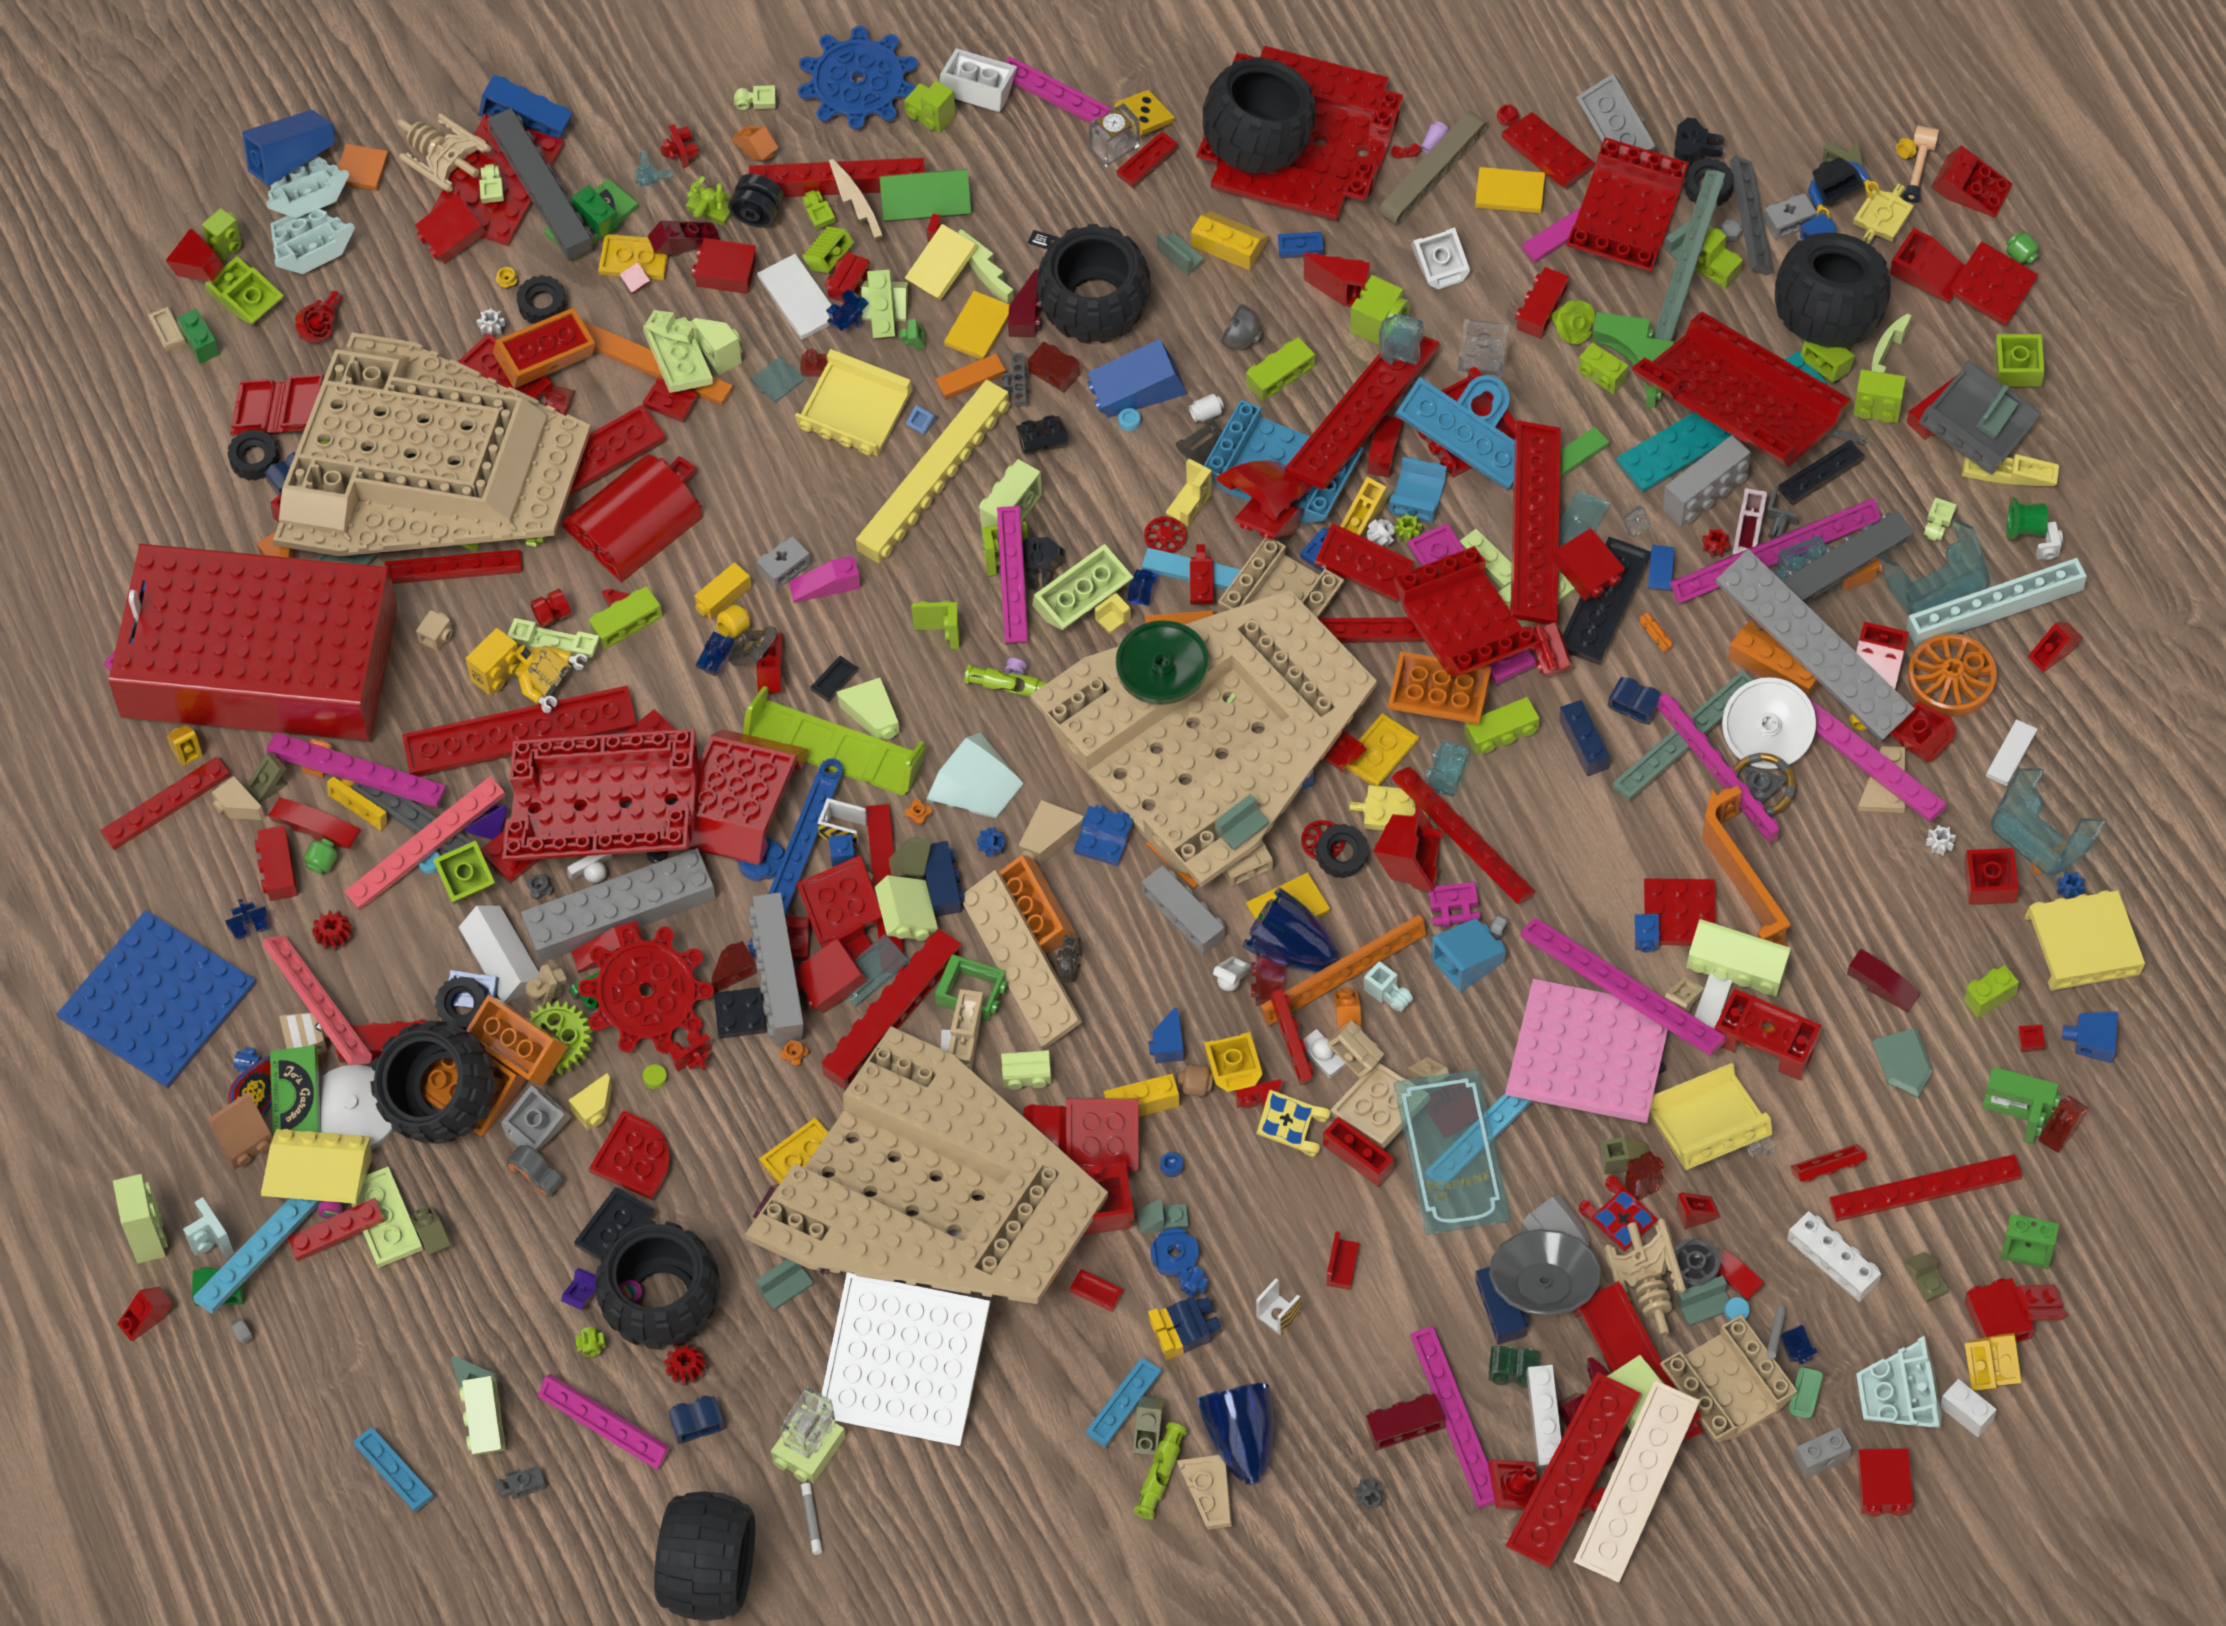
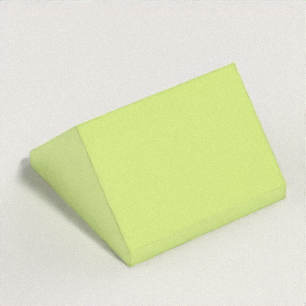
M864 281L862 285L861 318L862 320L871 321L868 281ZM891 281L894 321H906L909 282Z

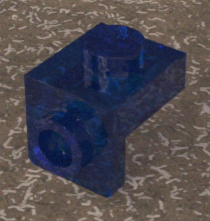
M1137 569L1133 575V580L1129 584L1127 600L1148 606L1151 601L1152 591L1158 582L1159 574L1152 573L1146 569Z
M1798 1325L1780 1335V1340L1790 1362L1806 1363L1813 1359V1354L1818 1352L1816 1348L1812 1347L1803 1325Z

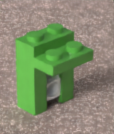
M1992 1067L1982 1108L2028 1120L2023 1142L2033 1144L2035 1136L2040 1137L2043 1125L2048 1126L2050 1117L2055 1118L2061 1097V1094L2057 1093L2059 1084Z

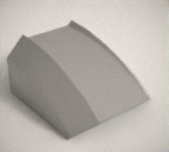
M531 1085L508 1113L501 1125L506 1137L517 1147L526 1145L538 1151L562 1129L572 1116L549 1094L539 1087Z
M1560 1195L1552 1196L1537 1209L1529 1213L1521 1225L1522 1232L1537 1229L1562 1231L1580 1239L1587 1246H1589L1591 1240L1580 1220Z

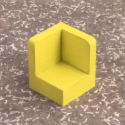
M1115 593L1095 608V620L1111 634L1131 620V609Z

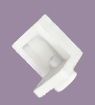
M2056 522L2047 523L2044 535L2046 543L2038 544L2037 559L2050 560L2059 557L2061 544L2063 543L2062 531L2057 529Z

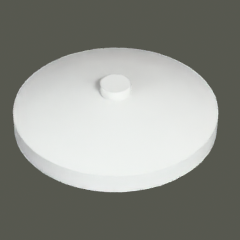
M1760 678L1741 686L1729 699L1723 714V734L1729 749L1739 760L1750 754L1759 752L1770 753L1780 757L1790 766L1804 756L1813 742L1816 731L1815 712L1809 698L1796 685L1779 678ZM1767 761L1748 765L1760 770L1779 769L1775 764Z
M346 1065L333 1069L319 1078L321 1133L370 1136L371 1150L380 1146L391 1136L394 1131L391 1127L392 1124L382 1118L375 1105L377 1099L371 1093L370 1081H374L375 1074L372 1067Z

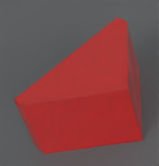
M1684 1192L1678 1194L1676 1210L1685 1230L1720 1218L1711 1196Z

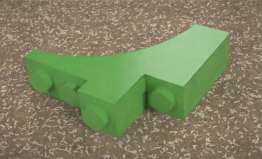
M1596 312L1593 343L1615 350L1628 359L1633 366L1644 357L1653 361L1672 346L1674 341L1653 339V328H1649L1650 319ZM1643 381L1646 391V407L1655 408L1656 400H1661L1662 392Z

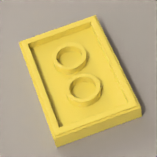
M942 224L905 279L941 301L978 246Z

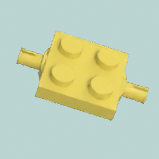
M1897 184L1892 193L1884 192L1880 189L1879 194L1876 190L1871 191L1872 199H1866L1853 221L1854 225L1867 231L1862 241L1870 244L1875 235L1891 242L1894 241L1914 205L1905 202L1900 197L1905 190L1903 185Z
M1368 785V794L1364 803L1350 801L1349 811L1363 812L1365 818L1364 829L1384 831L1385 825L1390 820L1392 814L1413 816L1416 805L1401 788Z

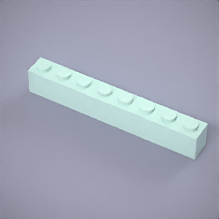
M2075 558L1908 616L1906 630L1909 632L1915 648H1917L1931 637L1941 634H1958L2083 591L2087 576L2079 560Z

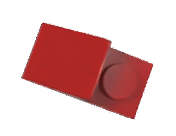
M553 385L544 392L546 398L544 406L554 407L557 412L566 416L575 390Z
M786 917L792 960L807 961L809 955L810 919L809 917Z
M1278 1079L1235 1090L1237 1108H1250L1261 1103L1263 1110L1269 1090L1282 1094V1080Z

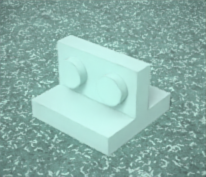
M202 1197L195 1201L201 1219L183 1229L194 1255L197 1256L200 1253L208 1252L215 1244H217L225 1258L234 1254L227 1233L204 1198Z

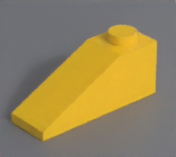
M1367 477L1340 526L1363 537L1369 529L1368 525L1380 514L1393 490Z

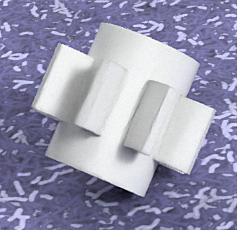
M490 308L480 313L482 319L477 320V325L482 335L489 333L495 336L498 333H502L501 327L505 326V320L502 318L501 311L496 312Z
M1375 519L1368 525V540L1381 546L1385 545L1386 547L1394 541L1392 536L1395 535V529L1388 520L1380 519L1377 521Z
M1938 825L1934 831L1929 829V838L1926 840V846H1931L1932 854L1936 852L1944 856V852L1953 850V842H1955L1956 835L1950 834V827L1945 828Z

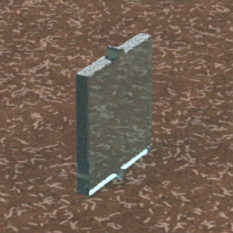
M779 356L752 377L751 381L761 389L762 394H766L777 403L805 381V378L795 370L794 365H790Z

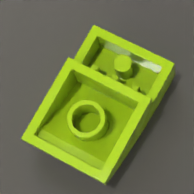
M238 256L221 270L213 282L207 281L205 283V291L211 297L250 325H253L284 298V295L254 267L250 268Z

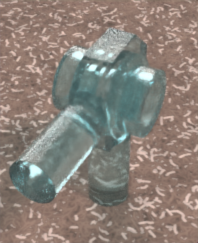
M640 152V166L634 171L635 183L639 186H651L656 179L673 178L672 169L655 171L649 165L648 152Z

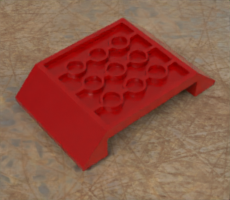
M1604 137L1598 153L1596 166L1566 246L1651 272L1662 246L1689 163Z
M1475 546L1394 577L1404 612L1448 675L1461 676L1541 645V640L1531 626L1522 628L1517 619L1511 617L1510 609L1485 575L1486 561Z
M724 729L712 734L699 761L694 840L688 849L694 850L698 848V851L760 865L768 848L765 835L794 769L801 770L809 752L808 748Z

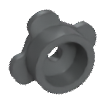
M534 875L526 881V886L531 891V898L537 899L541 895L552 893V887L548 884L549 878L547 875Z

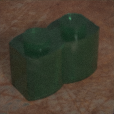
M1491 1346L1489 1381H1493L1494 1384L1501 1386L1508 1383H1516L1520 1387L1528 1388L1526 1371L1528 1367L1540 1365V1351L1527 1348L1515 1349L1506 1346Z

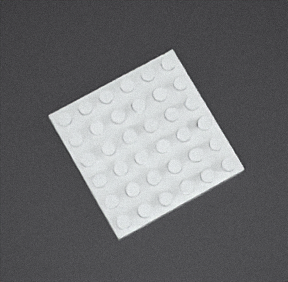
M847 1272L818 1413L830 1420L961 1446L991 1301L898 1282L859 1277L856 1274Z

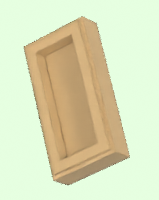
M169 307L148 314L149 320L165 352L186 344L185 338Z

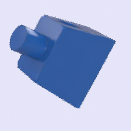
M2118 1012L2081 1013L2078 1015L2076 1026L2063 1025L2061 1038L2075 1040V1053L2078 1055L2113 1063L2116 1052Z

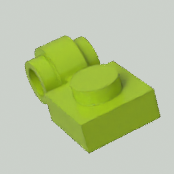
M819 190L805 193L802 200L815 230L836 222L827 201L823 202Z

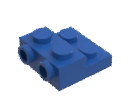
M1103 805L1089 806L1081 825L1082 830L1075 845L1074 854L1119 866L1134 828L1133 819L1130 818L1128 813L1118 811L1117 814L1108 812V809Z

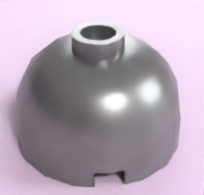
M1240 304L1221 340V343L1233 349H1244L1252 342L1257 343L1262 334V331L1259 330L1260 319L1251 308Z
M1689 1238L1680 1242L1674 1249L1685 1286H1702L1716 1278L1720 1268V1254L1709 1241Z

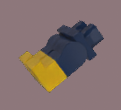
M1191 1296L1187 1300L1179 1301L1164 1309L1157 1310L1156 1308L1148 1311L1149 1322L1166 1361L1198 1348L1203 1344L1211 1343V1337L1222 1331L1217 1317L1204 1321L1203 1315L1213 1312L1208 1297L1195 1300L1194 1296Z

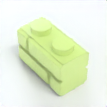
M1049 1050L1001 1054L1004 1088L1008 1087L1011 1090H1019L1023 1086L1044 1088L1046 1085L1051 1084Z

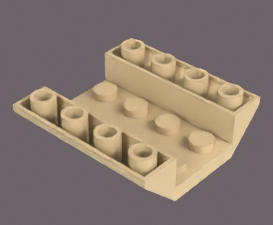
M1264 538L1219 599L1218 605L1223 611H1227L1291 590L1318 618L1343 584L1344 579L1326 569L1320 575L1286 556L1285 545L1275 539Z
M1742 1315L1721 1326L1720 1335L1688 1354L1683 1355L1679 1351L1660 1363V1366L1678 1391L1700 1400L1697 1408L1702 1416L1700 1421L1715 1442L1732 1440L1774 1416L1797 1393L1796 1388L1774 1358L1770 1359L1767 1357L1766 1347Z

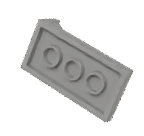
M1615 74L1609 75L1576 97L1602 142L1604 137L1649 151L1657 148L1622 88L1620 79Z

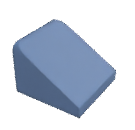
M916 404L905 424L925 435L939 416Z

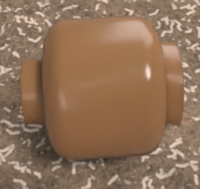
M1188 1064L1185 1066L1184 1071H1179L1177 1085H1181L1182 1093L1185 1095L1203 1097L1206 1092L1211 1091L1213 1076L1209 1073V1069L1206 1066Z

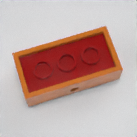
M571 308L497 339L493 354L515 389L592 356L596 343L575 308Z

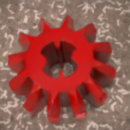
M330 909L326 916L320 913V920H314L312 934L315 937V942L318 945L322 944L325 950L329 946H332L333 950H336V945L344 947V940H350V933L353 930L352 925L349 923V918L342 916L340 911L333 914Z
M685 1343L684 1348L681 1349L676 1345V1352L668 1351V1359H665L664 1365L667 1367V1376H672L674 1383L681 1379L682 1385L685 1386L687 1380L695 1383V1376L702 1378V1370L706 1368V1362L703 1361L705 1358L704 1354L698 1352L696 1345L689 1349V1345Z

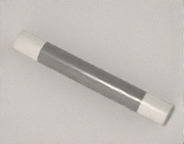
M803 1483L801 1484L812 1553L818 1555L822 1553L811 1484Z

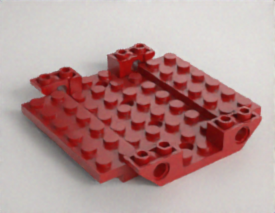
M1264 46L1260 57L1276 60L1293 68L1301 74V77L1312 88L1316 104V122L1309 144L1297 160L1292 162L1287 168H1280L1277 172L1268 174L1245 172L1226 164L1223 159L1213 153L1210 149L1211 145L1205 140V136L1202 139L1196 158L1218 163L1211 180V188L1337 221L1347 197L1365 201L1371 196L1397 127L1403 94L1386 90L1389 77ZM1236 52L1233 62L1240 59H1251L1254 56ZM1318 140H1324L1326 141V144L1323 146H1319L1315 142ZM1359 151H1366L1368 155L1362 157L1357 153Z

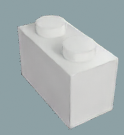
M1959 1379L1945 1392L1940 1404L1945 1412L1978 1438L1992 1424L1997 1411L1996 1408Z

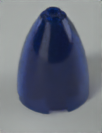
M1278 887L1274 892L1277 897L1274 900L1272 898L1268 900L1255 919L1249 932L1250 940L1245 939L1242 944L1244 949L1267 961L1301 971L1319 972L1341 959L1338 957L1339 951L1334 940L1320 920L1303 903L1281 887Z
M1269 1384L1243 1385L1235 1387V1389L1222 1391L1220 1394L1219 1392H1214L1199 1397L1197 1403L1204 1427L1221 1460L1239 1481H1245L1246 1485L1259 1483L1260 1477L1265 1475L1273 1443L1274 1417Z

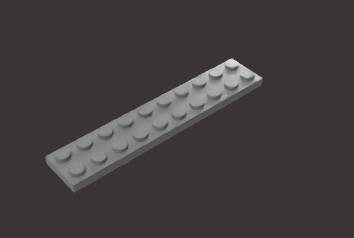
M1749 549L1716 579L1715 582L1881 742L1914 711L1915 708Z

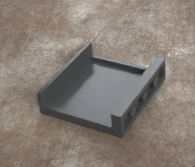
M1967 360L1959 374L1937 400L1924 411L1918 423L1990 475H1993L2034 426L2041 412L2034 405L2018 396L2016 392L2007 389L2004 394L2018 403L2017 407L1994 440L1984 434L1975 426L2004 385L1998 379L1983 371L1978 365Z

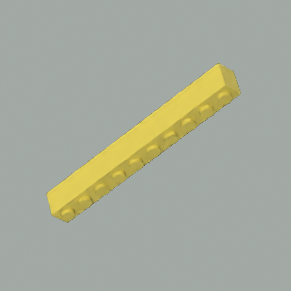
M987 379L856 538L858 552L878 564L891 554L893 546L897 541L900 542L904 538L906 530L910 525L913 526L917 522L919 514L923 509L926 510L930 506L932 498L936 493L939 494L943 490L945 482L949 477L952 478L956 474L958 466L962 461L965 462L969 458L971 450L975 445L978 446L982 442L984 434L988 429L991 430L1001 413L1004 414L1010 406L1008 391Z

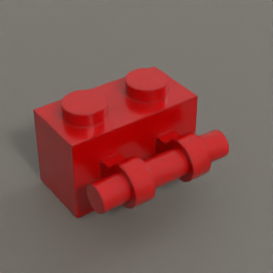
M1555 622L1544 627L1542 625L1535 626L1533 629L1541 640V645L1535 646L1531 650L1533 653H1537L1539 660L1536 661V665L1540 674L1544 673L1546 677L1551 678L1574 669L1560 627Z

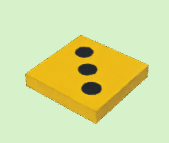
M1149 90L1115 102L1114 109L1118 108L1140 136L1169 125L1175 119L1171 112Z

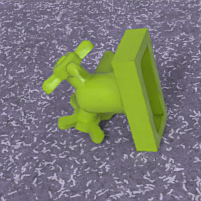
M701 176L699 180L692 183L690 191L687 193V197L690 199L685 205L686 210L692 212L694 217L701 216L725 226L732 216L728 208L729 202L725 201V199L730 198V194H725L722 191L721 183H717L716 192L712 188H704L701 183L706 177Z

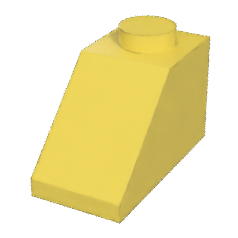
M607 1073L569 1099L571 1111L587 1130L599 1126L607 1117L612 1091L611 1079Z

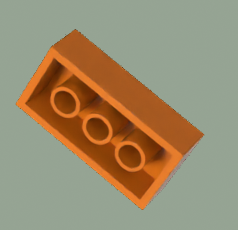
M487 995L466 1029L467 1032L474 1034L485 1046L484 1049L527 1080L542 1087L568 1047L508 1004L490 995Z

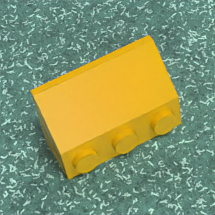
M1212 211L1200 215L1191 230L1192 247L1249 271L1270 239L1268 234Z

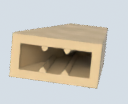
M1041 800L1018 845L1019 856H1027L1041 865L1081 833L1084 816Z

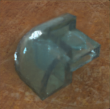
M1394 314L1393 317L1383 320L1379 331V351L1381 357L1390 364L1399 359L1417 365L1420 360V342L1423 339V321L1400 314Z

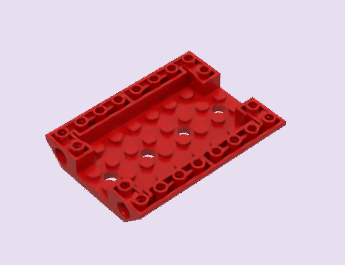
M695 729L513 741L510 782L514 789L512 817L511 819H506L503 861L687 850L694 840L699 770ZM672 798L678 799V801L673 805L667 804V802ZM624 802H632L628 808L621 807ZM581 804L587 805V807L582 811L576 810V808ZM533 808H541L536 814L530 813Z

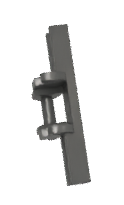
M1011 353L1012 373L1001 375V379L1004 380L1005 384L1002 389L1008 391V393L1013 392L1014 406H1017V404H1023L1024 406L1026 405V393L1031 392V388L1025 386V376L1029 377L1030 372L1024 368V353ZM1015 357H1021V362H1015ZM1020 366L1022 370H1015V367ZM1017 395H1023V399L1017 400Z

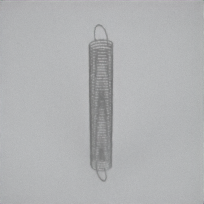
M1832 430V432H1834L1836 435H1838V436L1841 437L1842 439H1844V440H1846V441H1849V440L1846 439L1845 437L1841 436L1840 434H1838L1837 432H1835L1834 430ZM1839 430V431H1838V432H1840L1841 434H1843L1844 436H1846L1847 438H1849L1850 440H1852L1853 442H1855V443H1857V444H1860V443H1858L1857 441H1855L1854 439H1852L1851 437H1849L1848 435H1846V434L1844 433L1845 431H1842V430ZM1831 432L1828 433V434H1830L1831 436H1833V437H1835V438H1838L1837 436H1835V435L1832 434ZM1847 433V434H1849L1850 436L1854 437V438L1857 439L1859 442H1861L1862 444L1865 445L1866 442H1863V441H1861L1860 439H1858V438L1855 436L1856 434ZM1858 436V437H1860L1861 439H1863V440L1866 441V437H1864V436Z

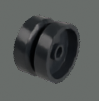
M745 174L739 178L736 184L735 192L728 204L729 211L737 220L746 225L766 228L774 222L777 210L784 197L783 191L771 179L757 174Z

